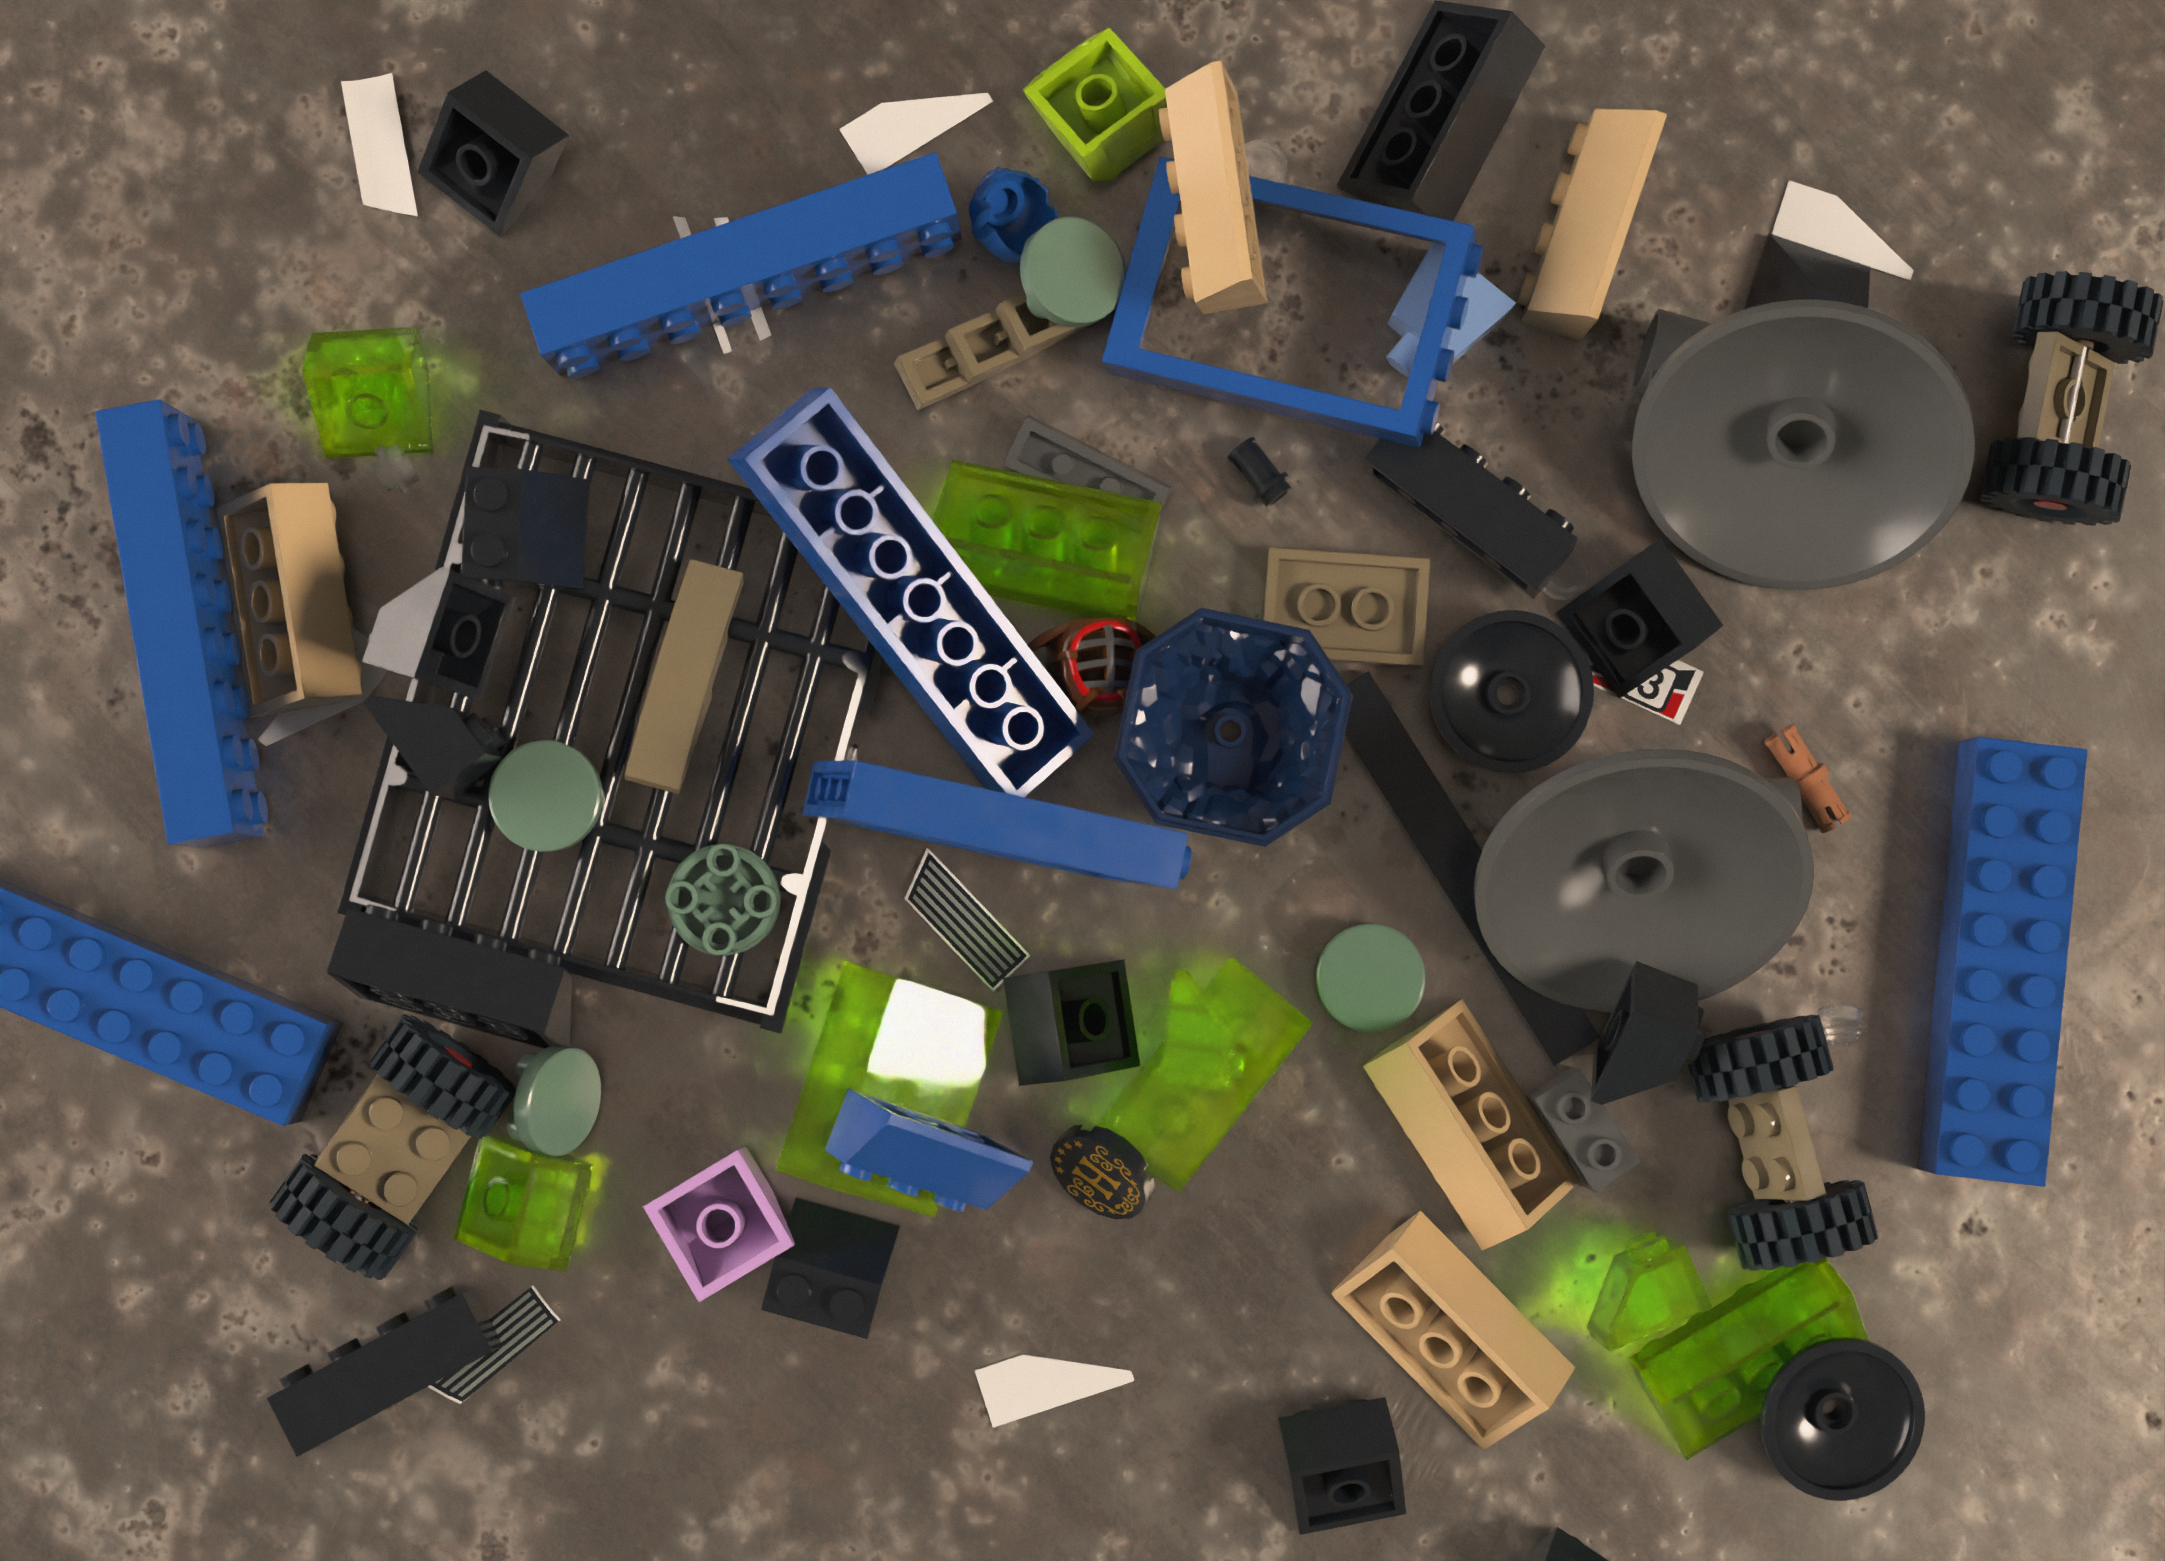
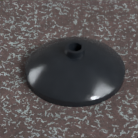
M1496 611L1475 618L1465 624L1443 646L1433 666L1430 679L1431 710L1444 739L1467 761L1494 772H1529L1558 760L1581 737L1593 708V676L1588 660L1579 644L1557 623L1527 611ZM1502 685L1510 686L1515 692V700L1510 705L1501 703L1497 697L1498 688Z
M1850 1337L1832 1338L1816 1342L1789 1358L1769 1383L1760 1412L1762 1442L1770 1461L1777 1471L1800 1491L1817 1498L1833 1501H1847L1866 1497L1878 1492L1896 1480L1914 1458L1919 1448L1925 1425V1408L1922 1393L1908 1367L1884 1347L1871 1341ZM1833 1399L1837 1400L1833 1411L1823 1413V1406L1826 1402Z

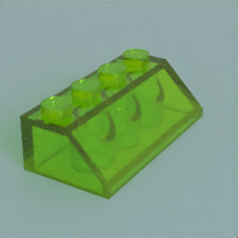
M952 459L932 521L989 595L1096 618L1111 617L1137 621L1147 584L1162 503Z
M1228 956L1094 1125L1109 1129L1125 1138L1144 1157L1148 1164L1146 1170L1179 1193L1313 1025V1022L1235 958Z
M1823 1258L1818 1262L1800 1263L1794 1267L1785 1268L1780 1266L1779 1269L1757 1282L1740 1287L1732 1297L1712 1309L1695 1314L1685 1325L1665 1337L1648 1342L1638 1353L1629 1357V1360L1642 1388L1687 1461L1759 1418L1763 1398L1769 1383L1780 1367L1797 1352L1816 1342L1832 1338L1850 1337L1869 1341L1853 1292L1828 1260Z

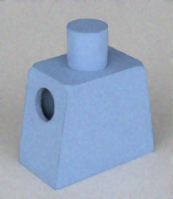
M1431 244L1387 323L1402 338L1386 356V360L1393 368L1406 377L1410 376L1444 254L1445 245ZM1479 273L1476 278L1467 277L1462 294V297L1469 298L1465 322L1461 330H1452L1447 348L1454 350L1453 364L1499 325L1516 303Z

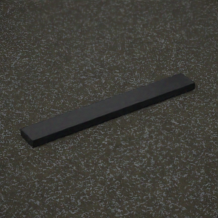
M1368 671L1346 685L1353 697L1345 739L1551 1065L1556 1066L1600 1038L1582 1007L1563 1004L1528 988L1513 977L1490 951L1478 924L1474 899V879L1482 849Z

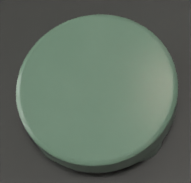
M1080 217L1058 218L1037 230L1026 240L1020 260V277L1027 296V307L1036 317L1047 318L1056 324L1066 327H1083L1093 324L1114 310L1118 305L1126 277V266L1122 252L1112 236L1098 224Z
M533 741L512 750L497 766L489 786V807L494 822L500 831L520 847L539 852L560 851L580 842L595 826L605 803L602 783L591 761L577 749L557 741Z
M730 844L710 845L695 851L685 858L674 872L665 895L669 916L678 934L692 947L712 955H734L745 952L759 944L772 930L780 909L778 882L768 864L754 852Z
M1360 924L1341 931L1328 942L1317 963L1316 987L1325 1010L1338 1022L1354 1030L1380 1032L1398 1026L1415 1011L1424 993L1425 968L1419 951L1404 934L1385 925Z
M564 1045L560 1047L550 1046L538 1054L526 1053L521 1057L516 1067L518 1085L514 1097L513 1111L507 1121L508 1134L512 1139L522 1141L527 1148L534 1152L550 1156L566 1155L575 1150L585 1140L597 1118L601 1102L599 1070L587 1052Z

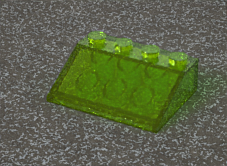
M851 960L845 961L775 1171L826 1188L935 1218L939 1204L933 1201L935 1193L920 1189L918 1196L914 1197L888 1187L886 1184L889 1178L873 1173L870 1181L850 1176L839 1170L842 1161L826 1152L825 1148L848 1089L965 1128L1003 1011Z

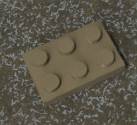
M1269 547L1267 553L1263 620L1310 630L1331 662L1421 668L1424 664L1430 559Z

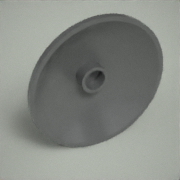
M1788 300L1751 307L1728 315L1714 323L1658 309L1649 325L1638 357L1632 383V392L1643 395L1635 419L1632 440V463L1635 481L1640 496L1659 529L1673 544L1703 566L1723 576L1767 588L1813 590L1847 585L1873 577L1905 561L1931 541L1954 514L1966 491L1974 464L1975 436L1969 400L1961 381L1947 360L1924 337L1905 324L1874 310L1844 302Z
M1645 749L1621 752L1595 758L1573 766L1541 783L1522 797L1503 816L1485 843L1477 864L1474 879V899L1477 920L1482 936L1498 962L1521 983L1545 997L1574 1007H1582V1009L1612 1012L1636 961L1697 984L1698 1001L1723 992L1745 980L1770 961L1789 941L1807 910L1813 888L1814 862L1808 835L1802 823V802L1798 783L1793 777H1761L1744 766L1710 754L1675 749Z

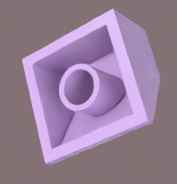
M747 1146L736 1150L643 1206L698 1302H701L795 1245L775 1194Z

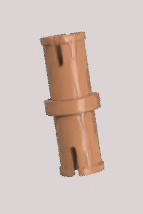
M1795 724L1780 730L1791 747L1790 751L1786 749L1776 733L1764 741L1765 745L1769 747L1786 775L1796 779L1801 798L1818 824L1821 833H1826L1836 828L1825 810L1827 806L1841 825L1852 817L1851 812L1847 810L1826 778L1830 773L1824 763L1818 764L1798 733Z

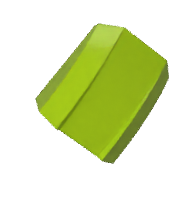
M1106 28L1080 43L1038 74L1023 89V92L1040 116L1092 181L1115 180L1120 172L1159 143L1165 142L1159 119V109L1167 108L1165 88L1110 28Z

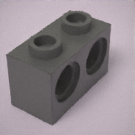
M1569 1067L1527 1094L1526 1098L1583 1186L1593 1192H1597L1640 1164L1641 1161L1605 1106L1591 1101L1592 1086L1581 1069Z

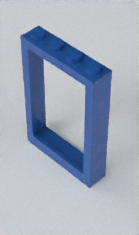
M1160 156L1101 361L1110 374L1420 448L1423 434L1432 435L1437 423L1440 403L1433 401L1438 381L1447 382L1452 369L1454 350L1447 349L1452 330H1461L1465 322L1469 298L1462 297L1466 279L1467 277L1476 278L1482 260L1483 246L1476 244L1477 239L1474 226L1249 176L1254 203L1446 245L1400 410L1141 349L1175 229L1174 215L1179 214L1181 207L1180 193H1171L1167 176L1166 163L1175 159Z
M857 760L814 761L802 815L1100 879L1175 890L1178 888L1179 879L1183 880L1186 877L1191 862V848L1186 846L1189 833Z

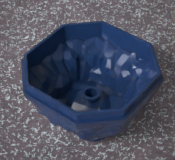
M1200 608L1135 651L1113 759L1157 825L1266 847L1331 804L1353 695L1310 630ZM1228 721L1236 723L1240 728V736L1233 742L1225 741L1220 735L1221 725Z

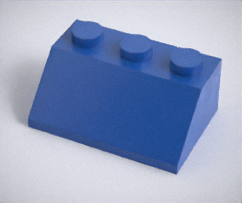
M852 1089L847 1091L825 1148L826 1152L842 1161L839 1170L850 1176L870 1181L873 1173L889 1178L886 1184L888 1187L914 1197L918 1196L920 1189L935 1193L934 1202L959 1212L964 1211L966 1204L987 1210L1027 1175L1033 1164V1161L987 1135Z

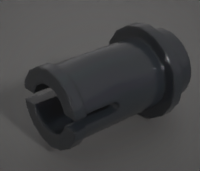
M1250 437L1242 442L1226 457L1256 493L1253 496V500L1256 503L1262 501L1266 508L1278 502L1292 489L1287 482L1290 476L1287 472L1280 473L1257 444V440L1254 437Z

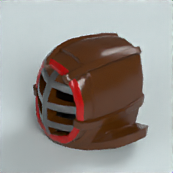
M1111 617L1089 618L1062 623L1040 634L1028 643L1027 646L1032 652L1041 647H1046L1047 661L1045 669L1081 716L1098 717L1123 713L1135 651L1156 636L1133 620Z

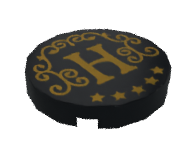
M1073 1125L1063 1132L1053 1145L1050 1156L1053 1173L1063 1189L1079 1204L1098 1215L1112 1219H1131L1142 1212L1151 1199L1155 1188L1153 1177L1148 1180V1176L1144 1171L1148 1164L1142 1154L1125 1138L1109 1129L1095 1126L1092 1131L1081 1130L1083 1125Z

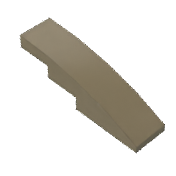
M1023 292L1000 302L995 310L949 329L944 337L898 356L894 365L917 410H920L994 376L1093 324L1083 327H1066L1056 324L1047 318H1038L1028 309L1026 303L1027 296ZM1114 308V310H1112L1108 315H1106L1102 319L1112 315L1116 311V308Z
M693 559L689 560L639 719L625 771V780L676 794L680 793L712 699V685L728 642V628L744 584L743 573Z

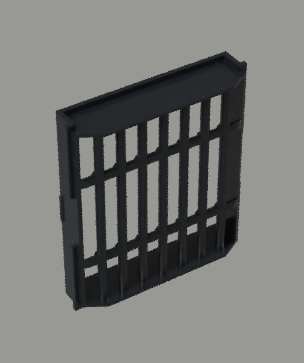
M480 410L434 572L443 567L461 574L466 467L499 468L505 446L520 450L516 468L538 471L541 457L544 456L573 464L570 477L587 479L590 481V484L594 470L626 478L598 580L585 577V590L538 589L499 726V732L506 741L500 749L506 756L517 747L560 594L563 593L591 601L552 740L574 747L612 609L619 608L644 615L599 776L605 794L604 807L601 809L593 829L581 840L552 945L520 937L544 852L522 847L499 931L468 923L495 825L489 807V786L494 771L485 777L483 787L473 786L455 800L431 795L387 736L337 913L346 915L348 908L365 912L368 904L380 906L399 913L398 922L419 927L421 919L438 922L454 929L452 937L473 942L475 934L489 936L507 943L506 952L527 957L529 949L543 951L560 957L561 962L559 966L566 968L571 974L759 1024L762 1029L781 1034L832 850L828 847V842L834 822L818 818L803 874L770 866L769 861L823 665L827 664L858 673L834 761L856 760L859 747L856 744L864 711L870 710L872 707L884 659L869 640H867L864 652L830 643L840 603L824 583L809 637L777 628L798 554V549L784 531L781 530L756 623L732 616L728 628V638L749 643L750 645L695 844L692 845L663 836L674 793L653 787L641 830L611 823V814L664 624L669 622L676 602L671 599L699 499L731 507L715 566L736 571L752 512L773 517L750 488L511 425L499 414ZM647 484L678 492L650 594L619 586ZM495 587V588L504 591V588H505V587ZM772 650L803 659L750 851L761 857L771 868L778 882L779 891L796 895L797 898L769 1000L766 1004L733 995L744 952L720 956L712 989L680 980L689 944L678 934L673 924L659 974L626 965L656 858L681 864L685 858L695 851L718 843L769 655ZM412 679L406 701L433 704L437 687ZM452 692L448 707L469 713L473 698ZM412 791L423 794L395 897L393 902L379 899L378 895L407 792ZM449 801L475 808L476 812L447 915L442 916L414 907L444 802ZM603 844H608L634 851L635 855L606 959L604 960L575 952L574 947Z

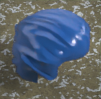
M1000 167L988 171L981 178L969 204V216L972 222L974 237L996 258L1015 264H1020L1026 240L1047 223L1058 219L1059 211L1049 202L1048 187L1040 183L1038 178L1031 177L1027 172Z

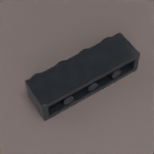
M1438 422L1432 435L1423 434L1420 448L1379 439L1364 458V471L1533 599L1537 597L1574 551L1578 538L1571 533L1574 527L1565 517L1552 509H1548L1546 513L1541 511L1528 501L1531 495L1520 483L1508 476H1505L1501 481L1485 469L1488 462L1476 450L1466 444H1462L1458 448L1444 438L1445 430Z
M453 1285L425 1300L424 1303L428 1311L410 1320L405 1311L375 1327L380 1337L372 1342L361 1346L358 1338H355L327 1353L332 1363L322 1369L313 1372L310 1364H307L279 1379L283 1390L268 1397L267 1400L296 1457L503 1346L474 1287L458 1295Z

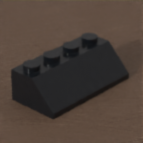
M1435 0L1337 186L1365 202L1454 221L1546 46L1512 11Z

